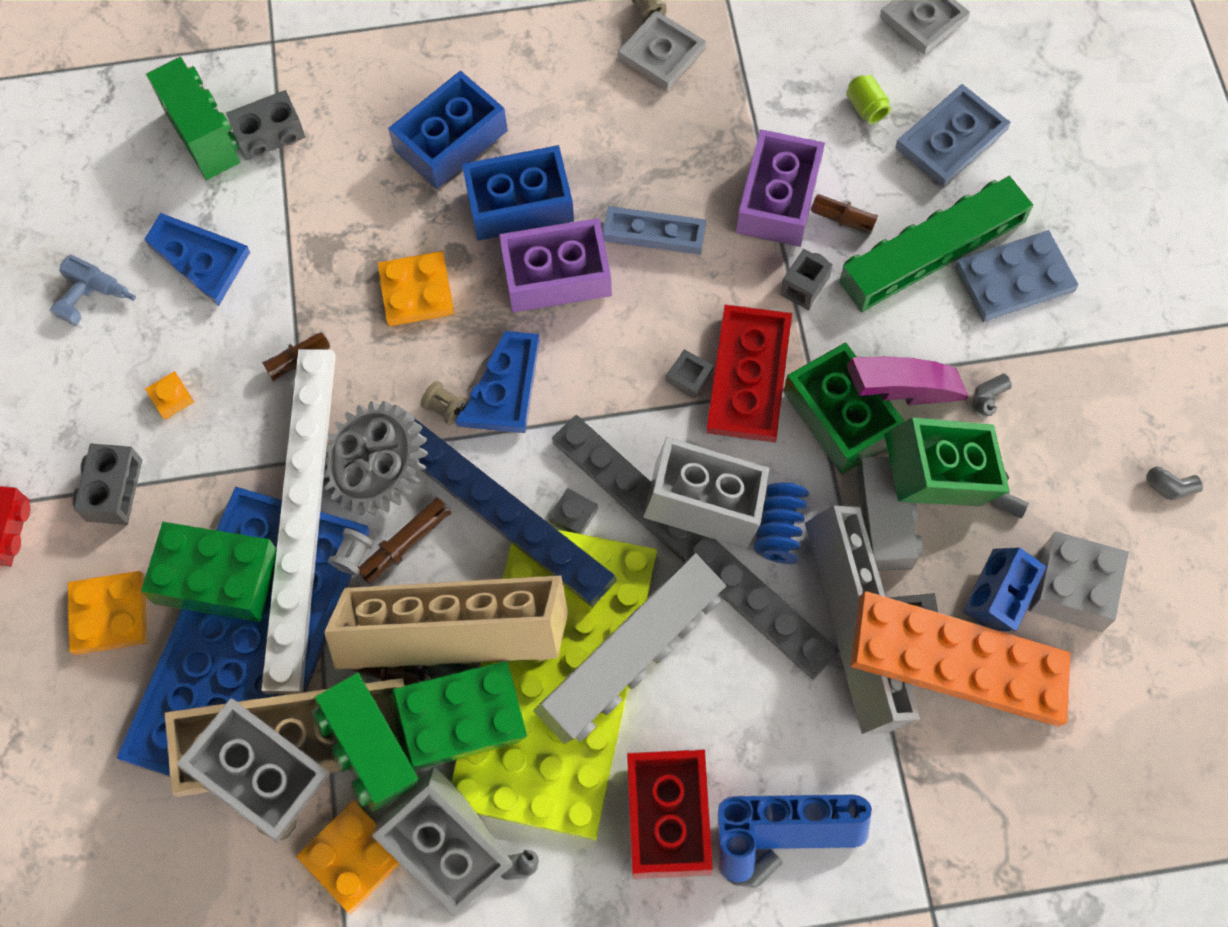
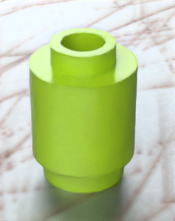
M859 75L851 80L846 96L863 120H867L870 124L883 120L890 113L891 107L889 106V98L872 75Z

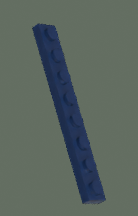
M415 419L414 421L422 426L419 434L427 438V441L419 446L428 452L427 456L419 458V462L426 466V469L421 471L549 574L561 576L563 585L593 608L617 581L616 576Z

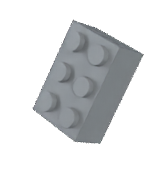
M666 437L655 463L643 518L747 549L761 523L770 468Z
M232 698L176 764L183 772L276 843H278L329 777L327 770Z

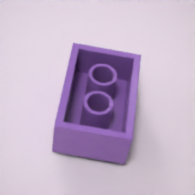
M760 129L738 212L737 234L801 247L825 142Z
M599 218L499 234L513 313L612 296L611 273Z

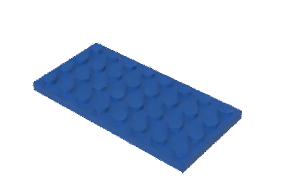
M235 486L216 530L270 539L277 549L282 500ZM320 512L303 693L307 692L326 644L324 631L344 588H348L353 576L337 570L328 563L330 556H335L344 539L342 533L345 528L360 532L367 537L370 533L367 525ZM273 580L261 623L181 609L116 759L170 777L165 712L226 704L231 698L236 702L287 695L264 694L262 692Z

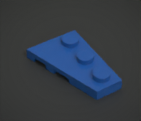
M163 213L159 214L144 238L151 249L218 306L250 254V250L245 244Z
M504 332L486 365L487 369L479 384L474 386L468 404L455 421L457 427L526 433L540 343L539 334Z

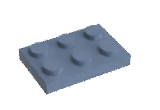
M961 84L897 140L895 148L944 187L1009 129L1011 122L964 84Z
M1049 230L959 259L955 265L983 322L1075 292L1079 285Z

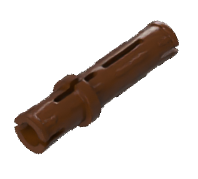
M435 497L428 506L388 541L383 540L378 544L379 549L358 566L360 570L359 575L362 574V578L370 586L373 585L392 565L398 566L403 561L402 556L441 521L451 515L450 509L448 507L444 508L446 504L440 498Z

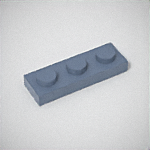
M608 206L603 238L605 242L701 255L706 219Z

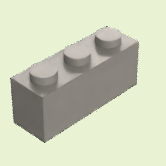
M889 456L861 458L857 469L861 511L878 571L913 569L918 557H921L923 552L921 536L915 535L914 523H917L918 520L917 504L898 502Z

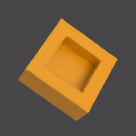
M175 371L144 388L164 420L194 403L193 398Z

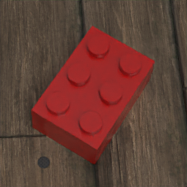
M705 749L627 753L633 879L711 876L713 862Z

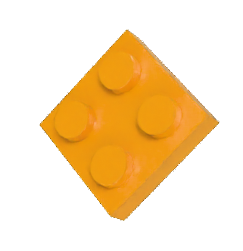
M443 251L377 262L386 320L389 327L455 315Z
M141 571L68 582L70 653L80 655L148 644L146 596L141 592L145 575Z
M354 800L296 856L349 914H352L400 865L372 837L376 823Z

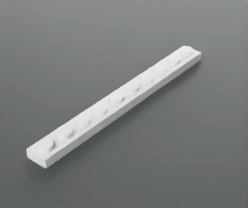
M298 349L262 692L264 694L290 695L303 693L335 366L333 350Z

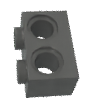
M286 90L226 112V116L246 161L254 157H261L267 152L285 145H292L298 140L306 138L299 117Z
M89 444L88 453L81 461L82 477L80 486L76 488L73 494L74 510L86 522L128 525L142 464L141 457L131 446ZM115 463L111 470L104 472L108 465ZM107 496L102 504L96 505L101 497Z

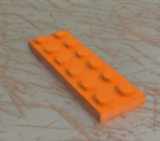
M867 591L859 596L850 667L1057 727L1067 724L1071 652Z

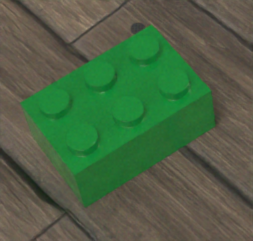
M180 56L146 73L165 114L206 180L241 163L236 153L240 146L230 131L232 128L224 113H219L218 109L215 108L217 104L209 89H204L203 86H200L203 84V81L194 66L188 68Z
M846 342L788 374L783 392L841 475L857 467L861 458L874 457L886 450L884 433L905 422L889 400L884 401L881 394L859 396L847 368L850 360L857 356Z
M912 417L884 433L898 502L982 506L1010 492L993 424Z
M162 521L141 592L156 605L261 623L274 576L277 549L270 539Z
M507 661L395 688L389 696L400 745L414 771L517 744L527 737Z
M359 673L315 696L316 709L312 710L313 721L323 738L330 734L335 744L331 746L333 750L331 751L342 772L349 769L355 780L351 782V788L362 807L369 804L374 812L415 787L419 778Z

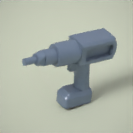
M70 254L60 264L59 271L66 279L74 282V284L61 300L54 302L49 310L56 317L77 326L82 318L80 312L73 306L83 294L90 296L92 291L96 290L107 296L114 295L118 298H128L132 301L136 299V295L129 293L126 287L117 283L115 278L102 272L97 266Z

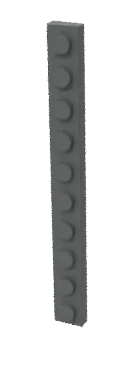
M577 414L552 436V443L681 561H687L696 553L727 585L719 595L812 680L838 655L839 650L716 539L643 518L651 481Z

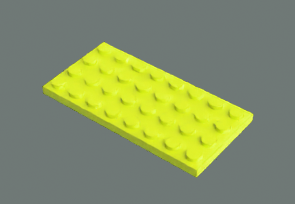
M558 530L616 576L617 581L593 608L563 585L568 615L558 658L543 661L533 659L508 662L527 737L517 744L457 759L451 783L462 793L479 816L596 841L629 687L626 686L618 694L622 701L609 714L605 716L601 711L592 720L596 727L581 742L574 738L570 742L563 744L533 710L648 598L657 549ZM511 543L502 579L552 576ZM498 661L481 662V666H480V667H484V666H488V665H492V664H496V663H500V662H498Z

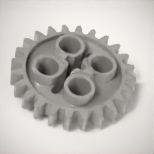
M370 401L368 409L360 404L357 405V415L347 411L345 413L347 421L345 424L338 421L335 422L338 429L337 434L328 433V438L332 443L331 446L326 448L328 458H325L327 470L324 471V480L328 481V483L325 485L324 490L332 493L331 499L341 504L342 508L351 512L354 511L360 515H364L367 512L375 516L377 515L378 508L389 512L390 501L400 506L402 504L400 494L403 492L411 496L413 493L409 484L411 482H421L415 475L416 470L426 469V466L419 462V458L428 455L426 450L419 447L427 441L426 437L419 434L422 426L414 421L415 417L396 404L392 406L386 401H382L380 405Z

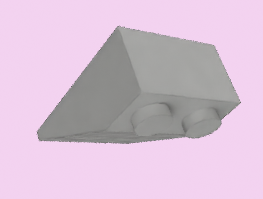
M435 766L417 781L414 788L402 794L378 816L372 837L454 916L460 913L512 867V861L462 793Z

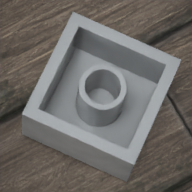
M1055 531L1043 547L1040 562L1047 568L1033 595L1030 612L1104 632L1116 620L1129 551Z

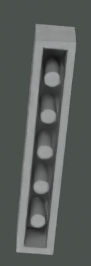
M832 506L805 522L861 733H889L920 720V716L910 684L850 667L859 596L865 591L884 597L885 594L860 507Z
M695 553L533 711L563 744L570 742L574 738L581 742L596 727L592 720L601 711L605 716L609 714L622 701L618 694L626 686L631 690L648 675L644 668L652 660L656 664L663 660L673 649L669 643L677 635L683 639L697 625L693 619L701 611L705 615L708 614L722 600L718 594L727 585Z

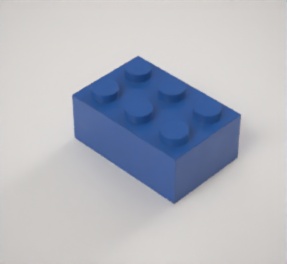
M460 70L392 124L388 131L394 151L431 185L438 189L462 169V164L471 162L504 135L508 128L505 108Z
M559 145L462 164L478 241L499 237V234L574 222L573 200Z

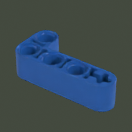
M852 794L728 797L722 800L718 807L717 843L720 872L724 878L731 882H744L750 879L754 874L756 849L860 847L868 839L872 813L871 805L865 798Z

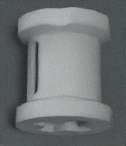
M345 528L342 533L344 539L335 556H330L328 563L341 572L358 576L360 572L358 566L366 550L371 549L374 542L360 532Z

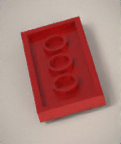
M724 304L707 434L776 443L792 313Z

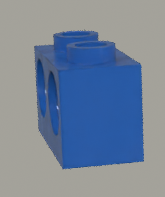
M1020 547L993 549L962 612L984 627L998 631H1017L1047 567Z

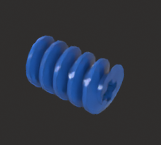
M786 482L773 483L767 486L761 523L756 532L758 539L754 542L753 547L758 555L776 563H797L798 557L789 553V551L800 549L801 544L791 539V537L802 536L803 530L794 526V524H802L805 521V516L796 511L807 509L808 504L804 500L799 499L809 496L807 489L800 485Z

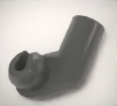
M1005 471L1006 477H1007V482H1008L1009 475H1008L1007 472ZM1010 492L990 501L994 507L1021 519L1029 505L1028 502L1011 495Z
M768 849L755 862L754 874L750 879L744 882H729L735 886L759 887L783 862L771 849Z

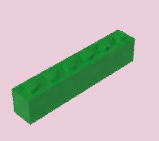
M1010 175L1000 181L993 180L987 183L980 192L972 196L965 195L961 197L954 206L945 211L942 209L935 211L921 224L907 226L897 237L889 241L887 239L881 240L874 245L871 251L861 256L857 254L850 257L843 264L839 283L862 313L1024 224L1031 212L1033 203Z

